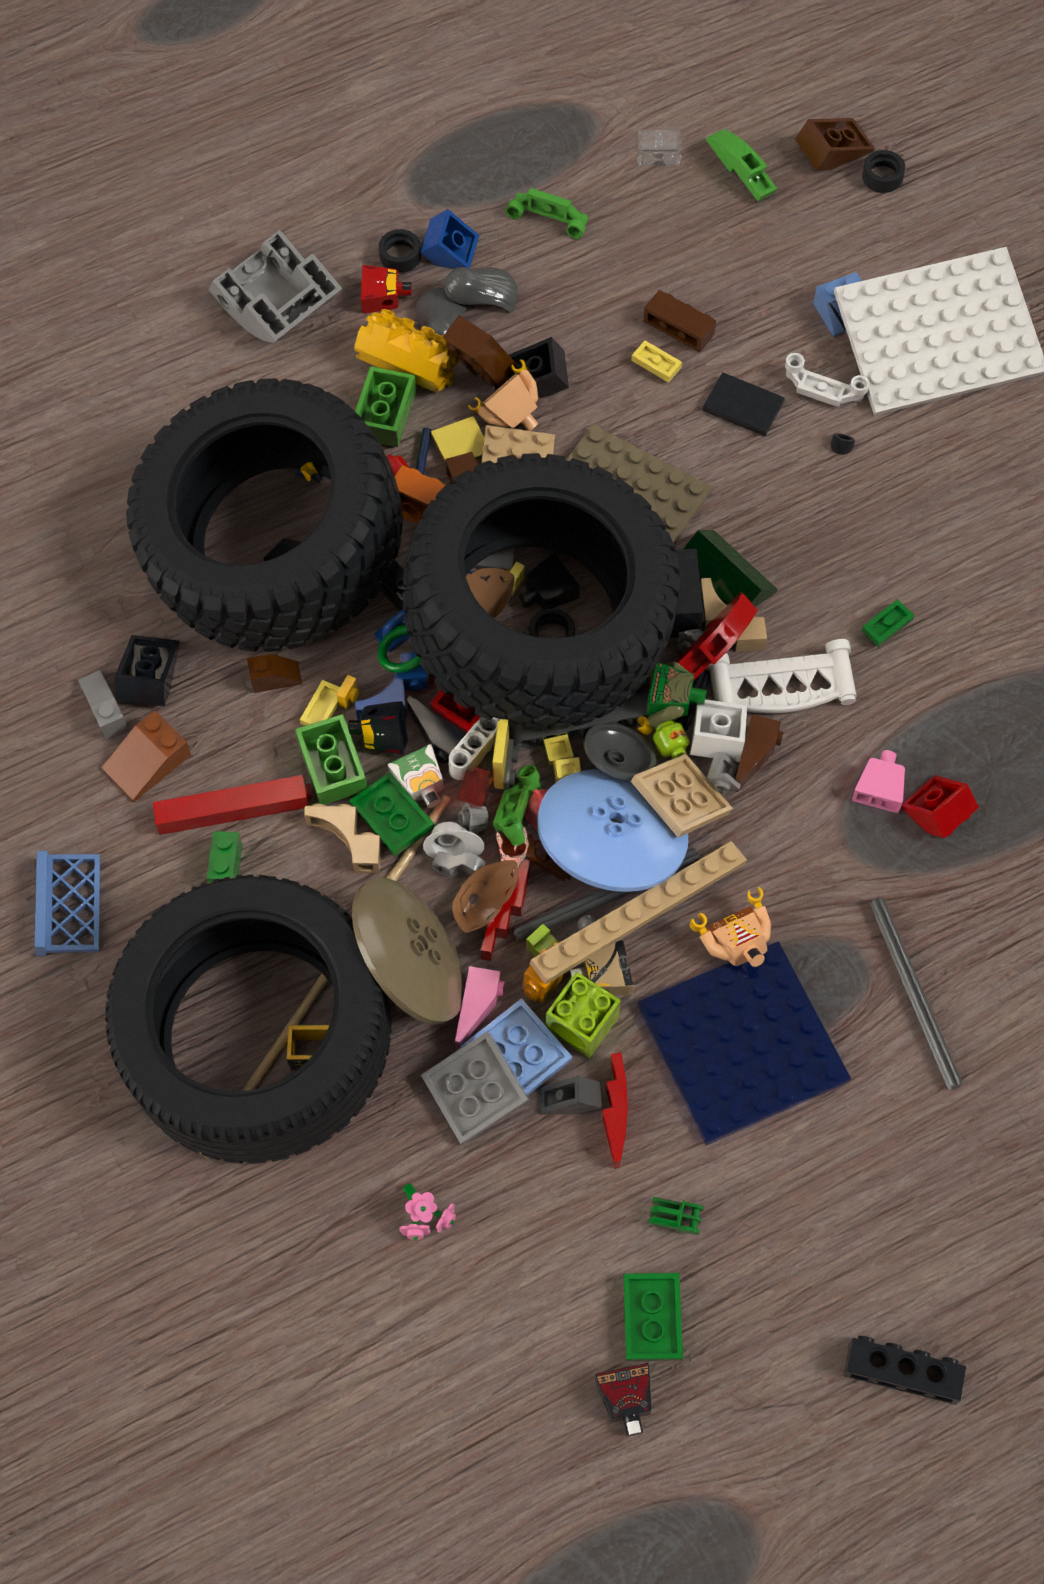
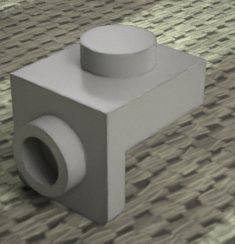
M723 752L715 753L706 779L715 786L716 790L723 793L739 790L741 786L733 779L738 765Z

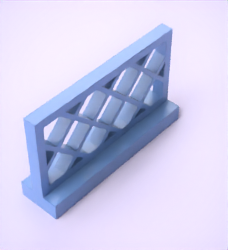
M37 851L36 956H46V953L99 952L100 854H48L47 851ZM53 862H65L70 868L60 876L53 870ZM83 862H95L94 870L87 876L78 869ZM73 871L83 879L74 888L64 880ZM60 883L69 890L62 899H58L53 894V889ZM86 883L94 889V893L88 899H85L77 892ZM73 894L82 902L74 911L64 904ZM52 899L56 902V904L53 907ZM86 906L94 913V917L87 923L77 916ZM59 907L69 914L60 924L52 917V913ZM72 919L82 926L73 936L63 928ZM93 923H94V930H92V929L90 928V926H91ZM87 930L94 937V945H82L77 938ZM58 931H61L69 938L63 945H51L52 937Z

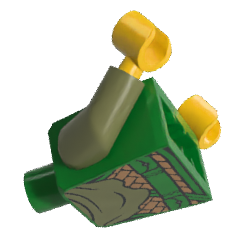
M657 663L648 677L652 682L647 704V715L649 717L648 719L645 716L638 718L637 722L642 727H638L637 730L643 735H648L655 726L681 716H686L689 703L704 705L707 690L692 688L694 675L679 663Z

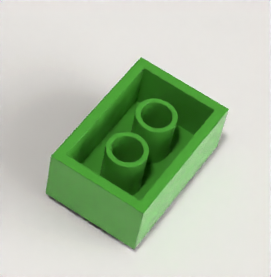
M370 366L355 412L371 429L380 444L399 447L416 394L415 375Z
M343 714L295 729L298 744L319 804L326 805L357 795L367 788L366 777Z

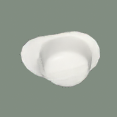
M442 822L436 825L431 835L425 839L423 849L432 858H435L439 851L446 852L452 856L468 851L478 856L484 850V842L479 836L467 831L457 823Z

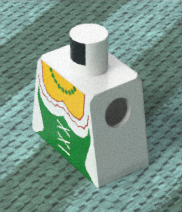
M431 744L388 764L389 772L416 803L424 800L428 808H433L440 804L441 800L437 793L444 789L443 778Z

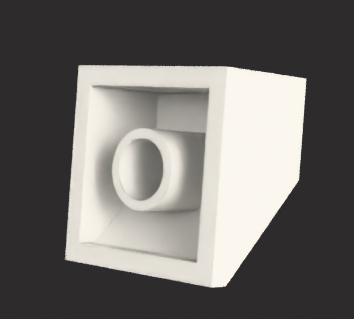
M706 699L704 705L697 704L690 755L714 758L715 753L723 752L732 761L740 762L745 743L747 706Z

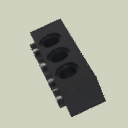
M858 1336V1338H853L850 1341L844 1377L954 1405L961 1401L966 1366L959 1365L957 1359L942 1357V1360L932 1358L929 1352L914 1350L913 1353L904 1351L901 1345L895 1343H886L885 1346L876 1344L873 1338L867 1336ZM871 1355H878L882 1358L884 1363L882 1368H876L871 1364ZM898 1363H908L912 1370L911 1375L902 1374L898 1369ZM927 1369H934L938 1372L939 1382L935 1383L928 1379L926 1375Z

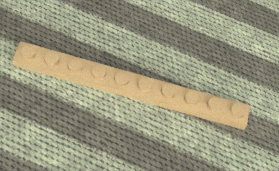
M730 841L671 876L665 882L642 893L534 957L530 961V966L546 985L744 866L747 859Z

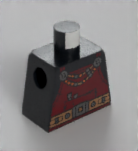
M645 1363L595 1374V1383L611 1423L623 1421L626 1436L642 1434L643 1428L640 1417L651 1414L649 1364Z

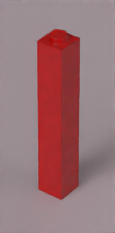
M303 775L156 801L152 802L155 825L159 834L163 835L305 809V806H309L308 799L312 798L310 783L305 784Z

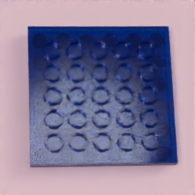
M779 941L767 946V951L763 954L765 959L757 967L751 966L749 962L739 966H734L729 962L637 1002L646 1025L705 1145H709L851 1081L848 1071Z

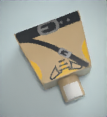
M623 939L584 961V967L570 970L571 978L577 971L612 995L633 994L634 985Z

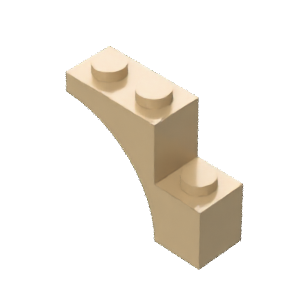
M701 578L700 583L704 632L708 630L706 626L727 606L716 594L711 578ZM754 617L748 627L735 642L736 652L765 650L767 635L764 617Z
M313 804L312 806H305L304 816L307 826L326 829L337 835L346 844L352 855L354 873H380V835L370 832L357 835L358 816L356 807L348 804L337 806Z

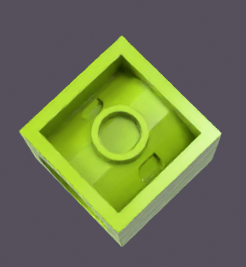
M576 971L547 1011L546 1027L554 1036L590 1059L619 1018L621 1000Z

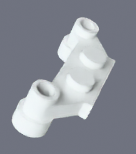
M791 353L786 358V376L797 387L796 393L840 407L841 404L851 401L861 402L868 392L870 382L865 376L858 375L853 377L851 384L848 385L805 370L803 368L804 357L799 353Z

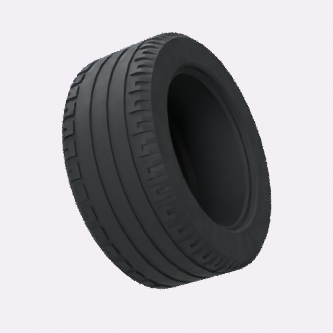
M253 874L247 876L236 875V878L231 879L229 876L224 877V879H215L213 883H202L198 887H192L191 891L187 893L182 892L176 898L170 899V903L167 905L163 904L159 910L152 913V917L149 920H145L142 926L135 931L136 935L134 938H130L127 946L122 951V958H118L117 965L113 971L114 978L110 980L107 993L109 1000L106 1002L105 1021L108 1023L106 1025L107 1041L111 1045L110 1053L114 1065L117 1067L118 1073L130 1093L152 1121L175 1142H180L183 1147L195 1153L201 1152L202 1156L215 1160H220L221 1158L225 1162L242 1164L243 1161H247L248 1164L266 1163V1160L275 1162L288 1159L293 1154L298 1156L310 1151L311 1147L316 1144L320 1146L325 1141L331 1139L332 1134L335 1132L339 1133L351 1122L350 1119L353 1116L356 1117L366 1105V1099L372 1096L378 1085L377 1080L383 1074L387 1062L385 1057L389 1055L391 1037L389 1036L392 1028L388 996L379 986L363 959L355 937L352 917L343 908L339 909V905L326 895L321 896L319 891L305 884L301 886L297 881H291L286 878L280 880L276 876L259 875V877H254ZM248 952H282L308 962L330 981L334 988V1007L326 1036L312 1057L296 1072L285 1079L259 1089L227 1091L202 1085L190 1079L176 1068L171 1045L172 1028L178 1007L195 981L207 970L223 960Z

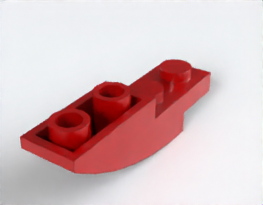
M741 592L706 626L708 630L675 662L692 673L694 681L710 664L715 665L748 627L758 610Z

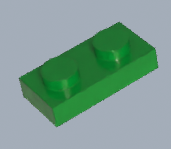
M897 599L866 623L861 631L879 647L909 624L915 615Z

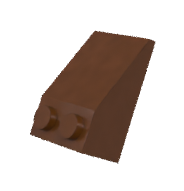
M854 118L808 119L795 138L801 151L806 154L811 165L816 170L835 169L868 155L875 150Z

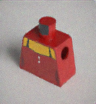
M362 265L361 305L363 314L380 312L382 309H397L399 307V296H412V282H399L398 270Z

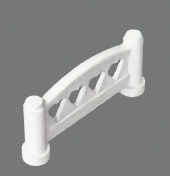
M846 639L830 641L825 645L826 654L730 664L729 655L725 653L715 665L710 664L706 668L707 671H710L714 701L747 706V712L771 714L805 710L834 699L841 701L842 705L853 704L856 702L855 698L857 695L849 654L851 653L850 643ZM816 672H819L830 683L831 687L829 689L820 688L817 691L811 689L810 684ZM792 674L806 686L805 692H787L786 687ZM768 677L781 688L782 693L780 695L772 693L770 696H765L762 694V689ZM744 680L757 691V697L752 698L748 696L745 699L738 697L737 693Z

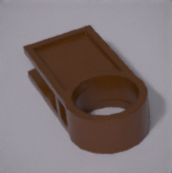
M540 839L534 840L528 845L527 855L533 864L541 867L563 882L566 879L571 880L572 876L557 865L548 853L544 861L537 856L536 846L538 843L542 844Z

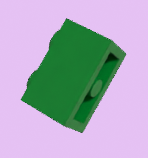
M213 831L207 873L208 883H213L215 879H224V877L228 876L230 879L236 878V875H239L243 846L239 832Z

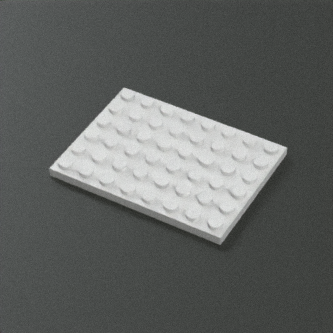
M1007 247L843 285L834 289L860 374L868 378L870 382L867 396L874 416L1044 374V355Z

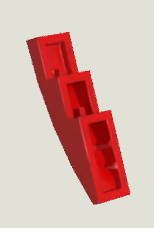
M525 859L519 866L517 883L511 896L502 905L495 918L487 925L481 947L482 960L492 961L496 937L507 938L511 915L520 917L522 915L530 873V860Z
M621 1052L611 1054L610 1065L614 1077L613 1081L606 1082V1092L610 1108L602 1110V1121L614 1169L620 1168L628 1111L626 1075Z

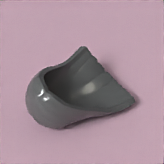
M457 267L448 274L444 281L446 296L459 304H491L512 312L517 302V285L508 272L499 268L481 267L470 269Z
M444 288L431 289L422 293L415 303L419 330H421L422 326L434 329V333L441 336L444 335L459 315L463 317L468 305L450 300L446 296Z

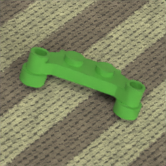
M530 188L529 192L524 194L517 193L505 208L506 214L515 220L520 219L524 211L528 210L568 223L566 232L573 239H580L583 236L588 222V216L584 213H579L572 205V201Z
M534 765L522 767L517 773L520 782L509 790H504L493 821L495 830H501L513 846H518L525 842L526 838L522 831V819L535 789H542L539 782L540 775Z

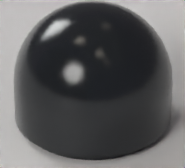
M841 433L833 434L831 440L832 450L840 455L850 453L855 444L854 438Z

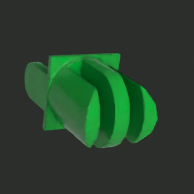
M653 1197L652 1203L656 1206L651 1207L650 1214L655 1217H650L648 1224L676 1229V1233L683 1232L699 1235L697 1227L698 1223H701L702 1220L699 1216L700 1211L704 1209L703 1206L685 1202V1200L677 1202ZM683 1208L692 1210L691 1215L683 1214ZM681 1220L689 1221V1227L680 1225Z

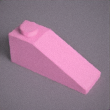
M469 966L455 1038L456 1049L459 1050L460 1046L472 1037L496 1006L498 996L503 997L505 981H501V971Z

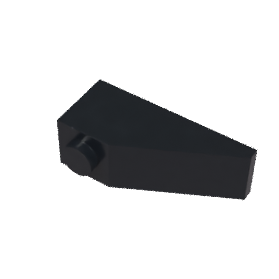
M409 696L407 699L408 711L427 744H431L438 761L443 764H449L450 753L468 732Z

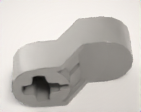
M439 851L431 864L435 871L449 878L461 873L471 876L475 871L486 865L483 859L468 851L457 856Z

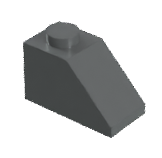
M576 1076L540 1088V1113L544 1115L584 1114L602 1108L601 1082Z

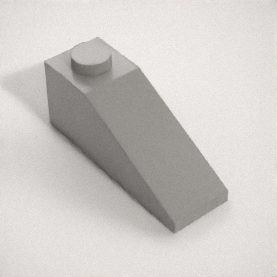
M101 670L78 679L105 740L129 731Z

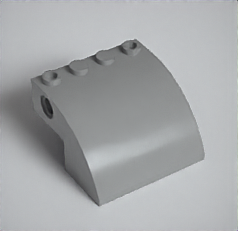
M278 230L262 243L258 251L233 270L229 268L214 279L208 290L222 307L248 332L263 341L275 343L339 293L342 288L314 254L304 259L281 230Z

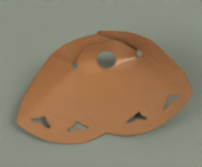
M482 568L472 574L468 573L466 578L474 597L482 608L496 619L503 612L509 601L514 587L515 575L499 568ZM488 575H490L487 582L480 578L487 577ZM499 576H502L504 579L508 578V580L502 583V580L499 578Z
M504 860L486 865L475 871L461 885V889L453 900L452 912L459 928L465 933L472 932L490 923L499 913L502 905L511 896L518 879L516 860ZM476 894L479 896L478 904L470 903V895Z

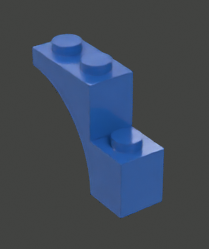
M401 653L400 663L411 660L416 656L415 653ZM420 665L411 671L397 673L390 685L382 692L371 698L355 701L357 720H360L364 707L368 705L403 701L405 717H407L404 691L416 692L429 688L428 676L423 667Z

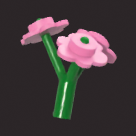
M410 1183L403 1187V1191L409 1199L405 1204V1210L411 1214L410 1217L413 1221L412 1224L399 1228L402 1235L407 1236L410 1240L423 1239L424 1235L430 1234V1227L418 1225V1221L429 1222L433 1215L440 1218L436 1225L437 1232L439 1233L445 1228L449 1229L454 1224L456 1214H454L455 1204L451 1203L442 1213L437 1210V1205L433 1202L434 1196L432 1193L424 1192L420 1194Z

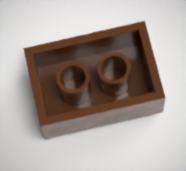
M460 315L442 337L449 344L447 349L455 354L461 363L466 365V369L475 376L477 374L481 375L482 379L491 386L495 383L501 387L510 379L514 373L512 364L515 369L518 368V365L491 335Z

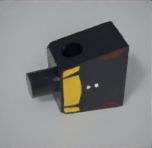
M403 701L364 707L360 720H349L348 730L350 735H362L363 747L368 750L403 755L408 743Z

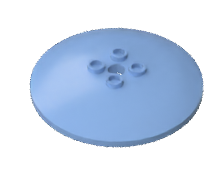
M599 769L579 771L557 781L544 795L538 810V833L549 856L568 874L597 888L618 892H632L655 887L676 873L688 849V833L678 838L631 781L610 777ZM610 819H617L621 822V824L617 822L613 823Z

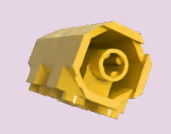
M382 309L381 313L375 312L367 316L366 321L369 323L366 327L362 325L359 329L354 346L355 351L358 352L356 354L358 359L378 368L415 375L417 385L436 393L443 390L446 385H452L455 378L454 368L459 363V360L455 354L447 349L449 344L442 338L444 335L436 334L434 329L422 326L421 330H417L414 328L415 322L409 318L401 319L394 316L395 313L387 309Z

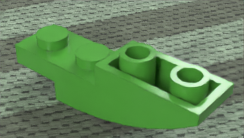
M725 129L706 138V141L730 173L735 171L758 202L776 192L777 187L765 172L767 165L745 141Z

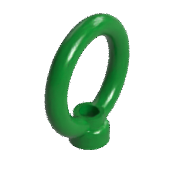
M405 624L390 631L382 639L378 647L377 656L379 663L384 669L393 673L408 672L421 665L420 660L422 657L415 656L403 663L391 662L387 657V651L392 642L398 637L407 634Z

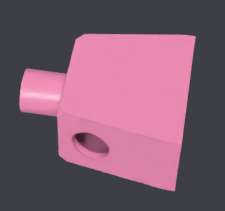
M884 750L881 753L880 759H869L855 788L852 801L899 813L903 802L905 767L895 764L896 753Z

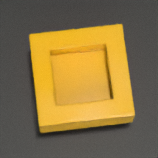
M347 675L336 694L338 706L348 709L351 702L354 703L357 700L360 690L358 689L356 678Z

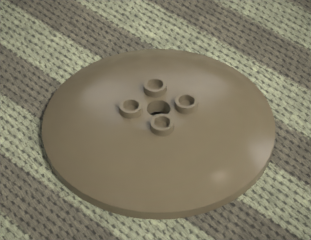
M375 878L362 885L353 900V928L363 959L379 986L398 1007L419 1021L428 1024H442L454 1018L462 1007L465 992L464 976L456 949L438 917L416 893L397 881L388 878Z

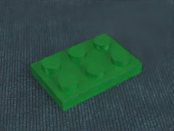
M390 772L349 800L350 805L356 807L357 813L374 834L380 835V841L394 857L435 827L432 820Z
M679 1273L623 1274L626 1361L683 1360Z

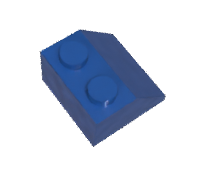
M447 209L430 218L420 253L436 266L452 269L457 267L470 268L479 234Z

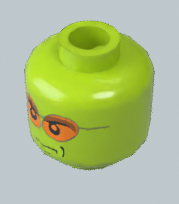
M667 721L656 727L653 740L661 756L674 759L686 754L685 749L689 746L690 741L680 723Z

